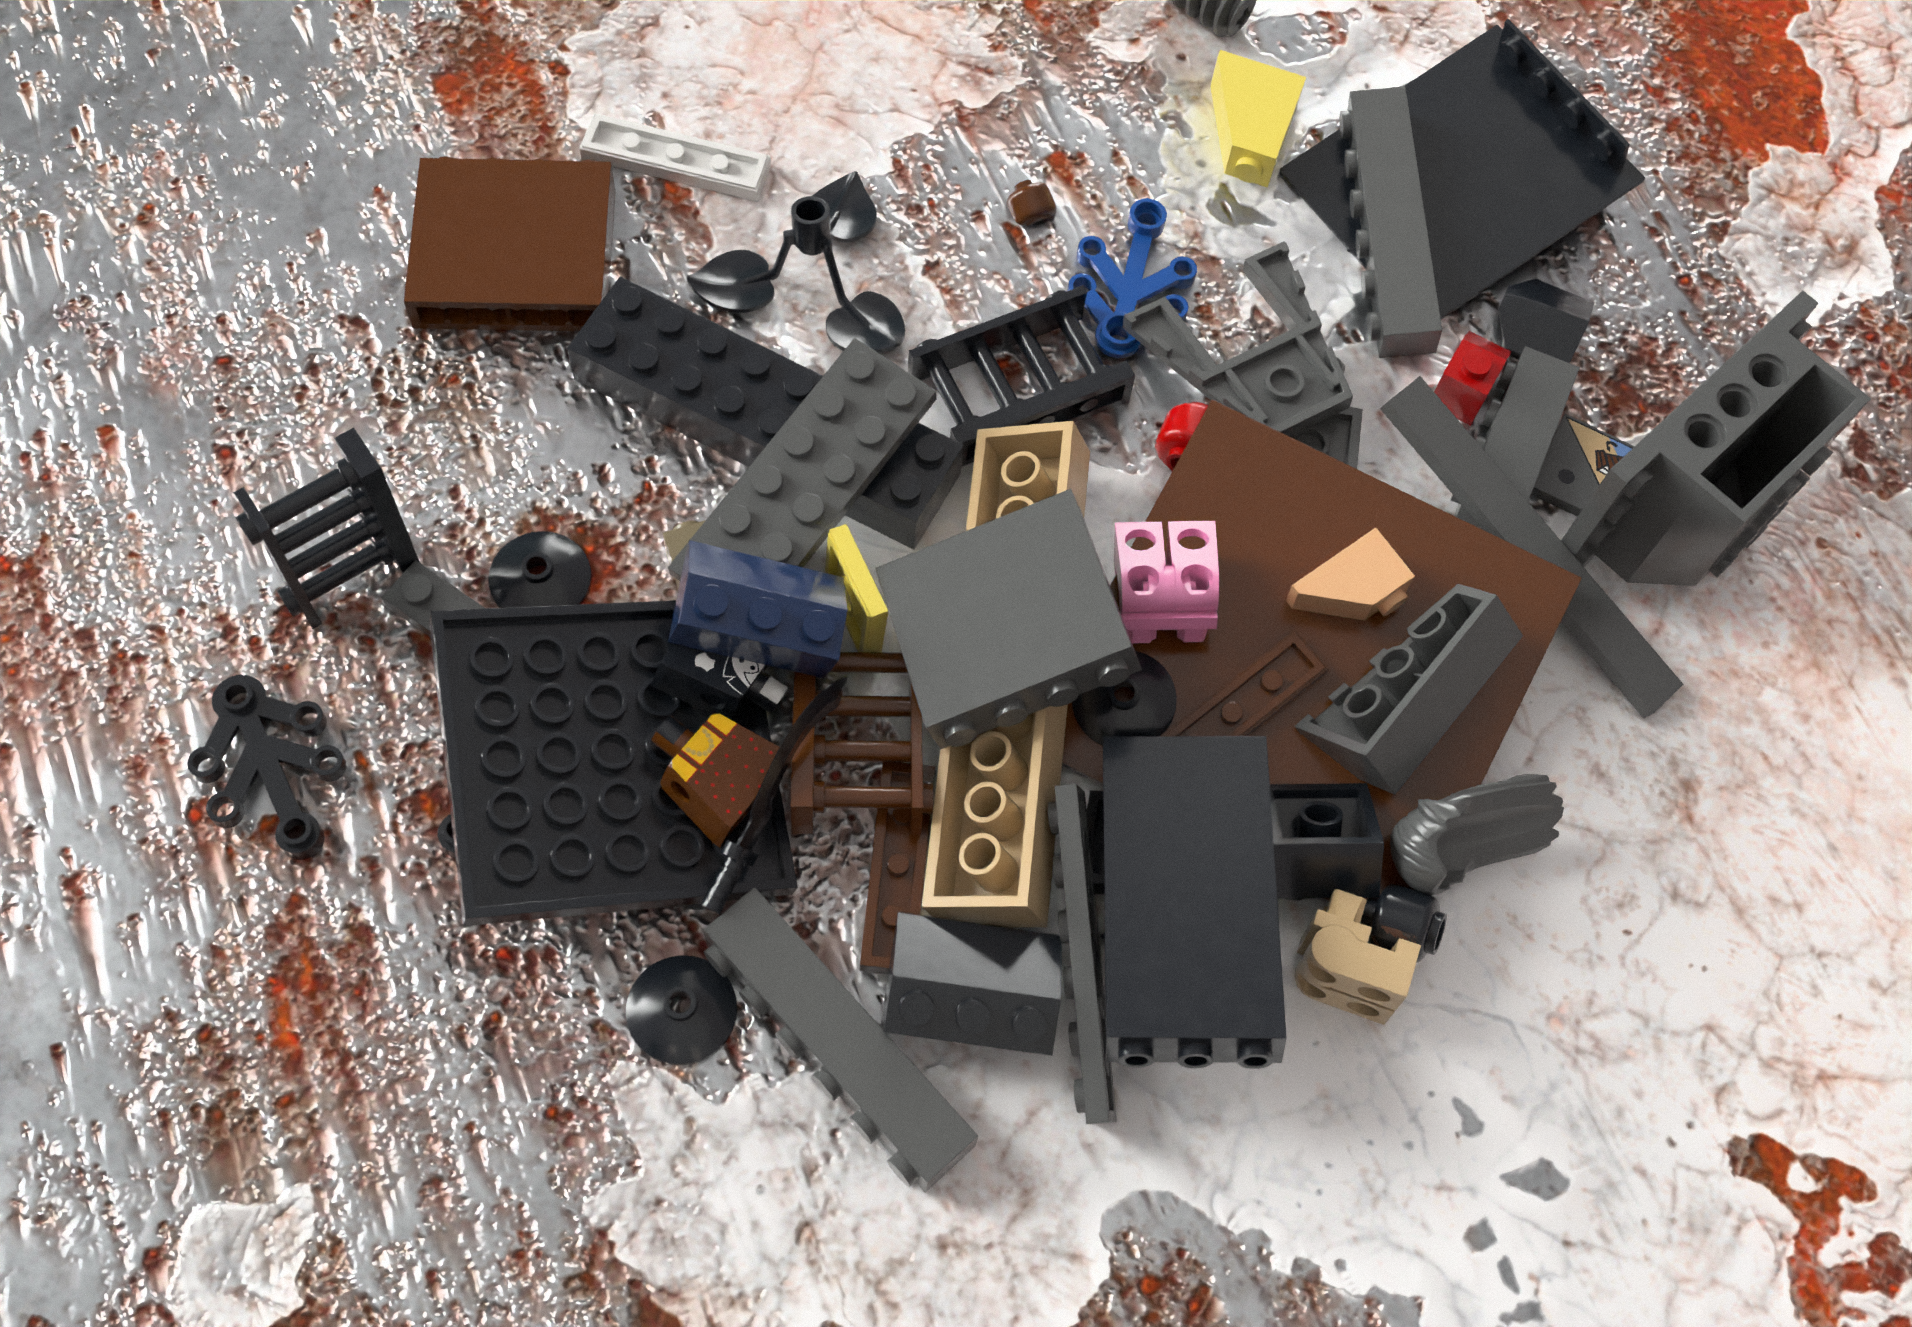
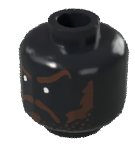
M1390 884L1381 892L1379 898L1367 899L1361 924L1372 927L1369 936L1370 944L1391 950L1397 940L1401 938L1421 945L1416 962L1418 963L1425 958L1427 953L1431 955L1437 953L1445 930L1447 914L1440 912L1439 902L1434 896L1400 885Z

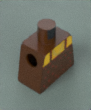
M717 713L712 714L696 733L692 732L671 715L662 723L651 739L655 745L673 758L660 782L662 789L719 848L751 811L764 777L780 748Z

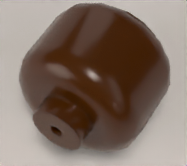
M1025 180L1014 186L1015 191L1009 195L1006 204L1016 223L1030 226L1038 221L1053 218L1052 215L1056 213L1057 207L1050 189L1045 183H1032L1031 180Z

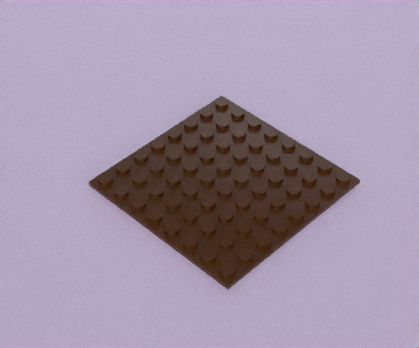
M1212 399L1145 521L1162 522L1165 562L1168 522L1215 521L1219 568L1217 629H1208L1203 642H1183L1177 638L1176 630H1157L1156 639L1150 643H1132L1135 651L1147 654L1157 660L1168 671L1173 680L1177 704L1175 715L1169 728L1295 629L1327 665L1329 670L1324 676L1248 735L1267 737L1270 784L1366 783L1359 780L1300 734L1294 726L1308 714L1314 719L1317 718L1333 704L1328 696L1344 682L1351 688L1372 670L1373 666L1369 661L1383 648L1388 650L1391 647L1398 646L1410 637L1406 628L1457 584L1497 595L1523 635L1395 795L1367 783L1384 840L1380 894L1390 884L1413 889L1400 877L1392 859L1390 835L1394 826L1403 817L1407 816L1410 811L1418 808L1419 799L1438 801L1450 796L1452 793L1482 784L1582 577ZM1374 528L1379 530L1415 575L1405 592L1409 597L1408 600L1387 616H1383L1378 611L1366 620L1292 609L1286 602L1291 586ZM1196 536L1184 537L1179 541V544L1187 549L1196 550L1205 547V541ZM1136 537L1131 548L1140 551L1148 550L1153 547V542L1144 537ZM1115 575L1110 587L1120 610L1117 575ZM1121 687L1115 691L1114 696L1121 702H1127L1134 697V692L1130 688ZM1071 702L1067 704L1062 765L1103 786V746L1090 739L1081 729L1075 718ZM1319 898L1327 903L1330 901V898Z

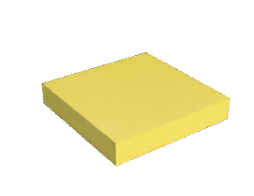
M847 524L829 530L824 573L844 578L848 609L845 626L858 652H882L888 609Z

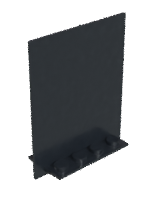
M1509 19L1504 22L1503 29L1499 25H1495L1405 85L1441 320L1645 180L1643 174L1626 158L1630 144ZM1339 129L1281 167L1280 174L1347 248V252H1350L1367 271L1365 258H1358L1356 253V230H1361L1360 218H1352L1350 209V191L1355 189L1354 178H1347L1345 173V150H1350L1349 139H1341Z

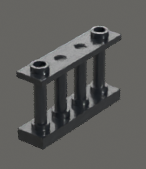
M1083 285L1069 291H1056L1046 297L1045 300L944 338L925 340L914 349L909 350L908 373L919 380L931 377L956 423V426L950 430V438L964 444L962 467L974 462L978 429L1074 421L1075 423L1130 401L1135 374L1127 360L1111 367L1104 365L1079 323L1083 317L1087 296ZM1060 328L1087 376L1069 383L1061 382L1037 341V336ZM1018 344L1044 392L1025 400L1017 399L993 353ZM975 361L1000 409L981 417L973 415L952 377L950 369Z
M354 427L334 438L343 459L335 462L336 469L261 510H258L244 487L233 492L244 511L236 516L235 519L252 546L260 542L262 543L285 584L284 587L277 590V593L292 617L294 618L303 613L312 629L322 625L310 603L311 601L381 562L385 566L394 562L401 574L415 560L420 563L384 473ZM348 488L349 495L280 533L273 534L271 529ZM354 516H359V521L287 560L285 556L287 553ZM370 540L371 544L306 581L299 582L298 579L363 542Z

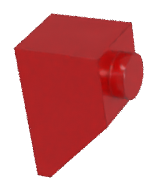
M1468 331L1446 367L1434 393L1458 420L1471 426L1508 360L1511 351Z

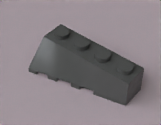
M1457 584L1406 628L1410 637L1398 646L1391 647L1388 650L1383 648L1369 661L1373 666L1372 670L1351 688L1344 682L1328 696L1333 704L1315 719L1308 714L1294 727L1300 734L1359 780L1395 795L1523 637L1497 595Z

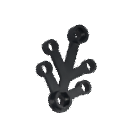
M249 675L231 676L222 681L213 693L212 707L219 718L205 746L195 749L187 760L188 770L196 780L201 783L217 781L225 771L223 758L240 728L246 745L224 791L214 794L208 800L206 805L207 815L220 828H232L238 825L244 817L245 810L243 804L259 773L280 820L275 831L278 845L292 859L305 860L311 858L320 851L324 844V831L312 815L301 812L280 762L314 772L320 780L332 782L344 775L347 768L346 760L341 751L332 745H324L313 749L267 735L261 719L293 726L297 733L303 737L311 738L318 736L326 728L327 718L317 703L304 701L293 705L269 698L264 686L256 678ZM247 693L243 702L230 704V701L236 695ZM306 714H317L315 722L311 725H300L302 717ZM328 757L337 758V763L333 768L329 770L320 769V764L324 759ZM208 758L215 759L212 768L204 772L198 771L199 764L203 760ZM226 803L234 804L233 811L225 817L217 816L218 809ZM298 825L306 826L305 833L297 839L288 838L292 828Z

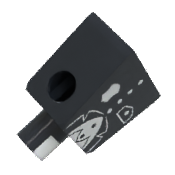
M676 644L672 645L661 660L651 683L653 687L711 714H721L728 719L733 717L745 698H748L772 714L789 689L788 686L765 672L768 665Z

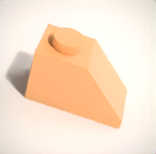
M1374 528L1291 586L1286 602L1292 609L1358 620H1366L1378 611L1383 616H1387L1408 600L1409 597L1405 592L1415 575L1379 530Z

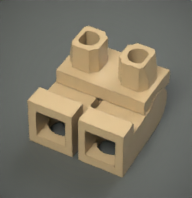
M1334 889L1328 906H1325L1323 910H1317L1300 940L1297 953L1303 956L1295 969L1297 987L1304 995L1311 999L1385 1025L1408 995L1421 945L1401 938L1397 940L1391 950L1368 943L1372 927L1360 924L1367 900L1360 896Z

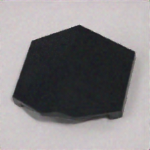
M1536 278L1510 285L1499 306L1503 337L1501 347L1511 351L1510 357L1519 359L1526 346L1570 363L1590 321L1594 302Z

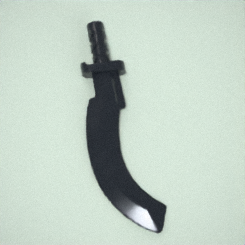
M847 676L834 681L823 689L804 709L788 732L759 788L750 812L749 821L736 844L726 840L720 852L726 858L700 904L703 907L720 915L746 865L754 866L759 855L751 851L773 812L772 801L786 769L811 729L823 717L839 706L847 684Z

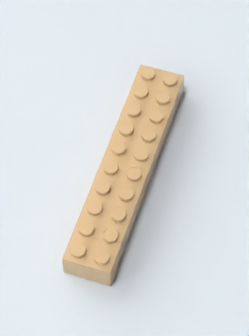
M1074 421L977 430L966 531L1068 489H1072L1084 517L1090 450ZM1067 705L1060 707L1049 706L1029 714L1024 721L1014 726H999L978 734L972 742L958 747L948 746L940 749L922 908L931 916L1009 928H1047L1056 834L1052 835L1049 826L1048 803L1056 801L1055 786L1060 785Z

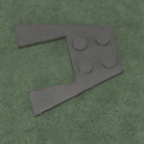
M1285 241L1245 259L1243 272L1289 331L1218 365L1214 362L1165 296L1124 315V330L1207 398L1213 399L1289 437L1350 408L1353 399L1352 392L1332 346L1328 348L1320 331L1322 323L1316 310L1312 311L1304 294L1305 284L1299 270L1294 271L1288 257L1289 247Z

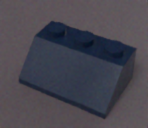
M689 540L668 643L825 678L839 661L848 610L844 578Z

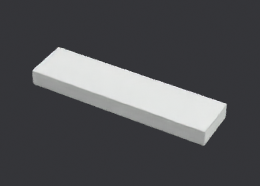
M597 113L593 114L579 148L581 159L611 162L613 167L756 202L759 200L771 167L770 155Z

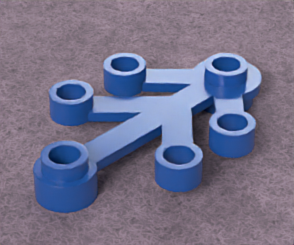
M1140 199L1131 206L1128 229L1133 235V240L1124 275L1107 254L1106 245L1099 237H1084L1078 245L1077 260L1079 264L1085 268H1094L1118 300L1115 312L1109 308L1096 292V281L1088 274L1079 273L1072 276L1069 280L1067 291L1082 285L1088 289L1089 292H1087L1084 307L1098 325L1095 331L1096 345L1100 351L1113 358L1130 357L1141 346L1138 340L1124 330L1123 319L1125 314L1134 311L1137 304L1172 286L1177 289H1187L1195 281L1197 265L1192 259L1183 256L1173 259L1170 266L1142 279L1151 241L1162 234L1167 218L1165 207L1154 199ZM1092 249L1098 252V254L1089 255L1085 250ZM1184 270L1189 275L1181 276L1177 274L1175 271ZM1167 295V300L1173 308L1180 311L1178 314L1185 322L1189 308L1188 302L1180 295ZM1118 335L1123 337L1125 340H1118L1113 338L1112 336Z

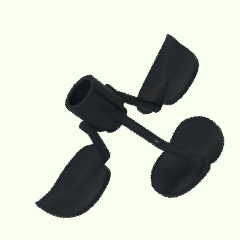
M857 171L833 181L814 195L800 198L793 203L791 207L792 229L783 232L784 241L774 266L770 270L767 260L760 254L750 250H734L713 258L697 272L687 275L688 285L705 303L730 313H748L763 308L773 300L775 293L771 280L779 277L791 245L794 244L805 255L814 256L823 252L837 300L842 306L832 311L826 319V334L833 345L844 351L855 337L876 352L881 353L901 346L905 339L903 317L897 306L890 299L879 293L867 291L857 295L851 302L848 300L832 252L831 238L843 243L857 241L872 232L877 222L875 205L866 192Z

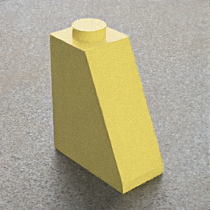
M1220 50L1210 87L1224 174L1239 178L1244 182L1255 183L1268 188L1306 80L1305 76Z

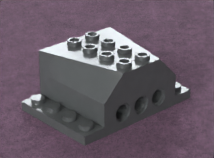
M1802 290L1609 470L1561 540L1583 567L1596 555L1627 583L1696 586L1709 572L1718 578L1734 562L1738 554L1745 547L1748 548L1768 528V524L1789 504L1788 501L1810 480L1809 476L1817 471L1832 455L1833 452L1827 447L1871 398L1800 342L1812 328L1806 322V319L1819 304L1815 299Z

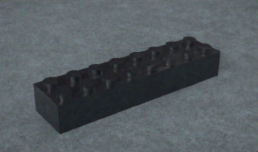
M621 276L567 347L574 380L747 467H750L823 377V375ZM918 422L845 516L914 550L961 475L964 444Z

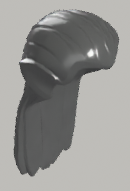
M1522 774L1503 781L1472 786L1452 793L1450 796L1438 801L1419 799L1418 808L1410 811L1407 816L1403 817L1394 826L1390 835L1391 855L1400 877L1414 890L1429 895H1436L1449 890L1450 885L1463 882L1465 874L1469 871L1493 863L1534 854L1549 847L1551 841L1559 837V831L1553 827L1562 818L1564 807H1562L1563 798L1553 793L1557 787L1556 783L1550 782L1547 775Z

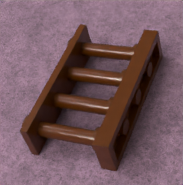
M840 652L839 661L830 671L835 673H908L902 652ZM794 672L793 725L809 703L822 691L816 690L817 678L820 677ZM910 677L909 696L842 695L839 706L826 716L910 717V741L825 740V735H815V725L792 758L791 834H813L814 813H824V808L910 809V834L921 835L923 814H933V782H923L922 715ZM826 716L819 722H826ZM825 761L910 762V787L825 786V781H814L815 767H825Z

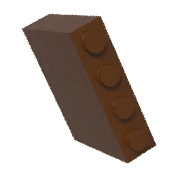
M447 156L420 158L404 293V304L412 328L579 332L609 292L616 194L611 162L590 159L582 161H555L542 158L535 160H507L495 157L487 159H459Z

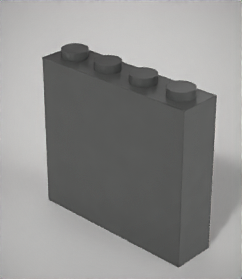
M1072 489L1048 497L875 568L925 727L940 749L948 746L958 747L972 742L978 734L999 726H1014L1024 721L1029 714L1049 706L1060 707L1076 700L1082 693L1100 686L1110 687L1118 685L1128 679L1130 674L1142 670Z

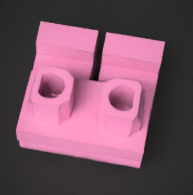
M1215 521L1168 522L1166 562L1162 522L1115 523L1114 568L1118 580L1120 613L1131 642L1150 643L1156 639L1157 630H1176L1177 638L1183 642H1203L1208 629H1217L1219 568ZM1196 536L1205 541V547L1196 550L1182 547L1179 541L1184 537ZM1144 537L1153 542V547L1142 551L1134 550L1126 545V542L1132 538Z

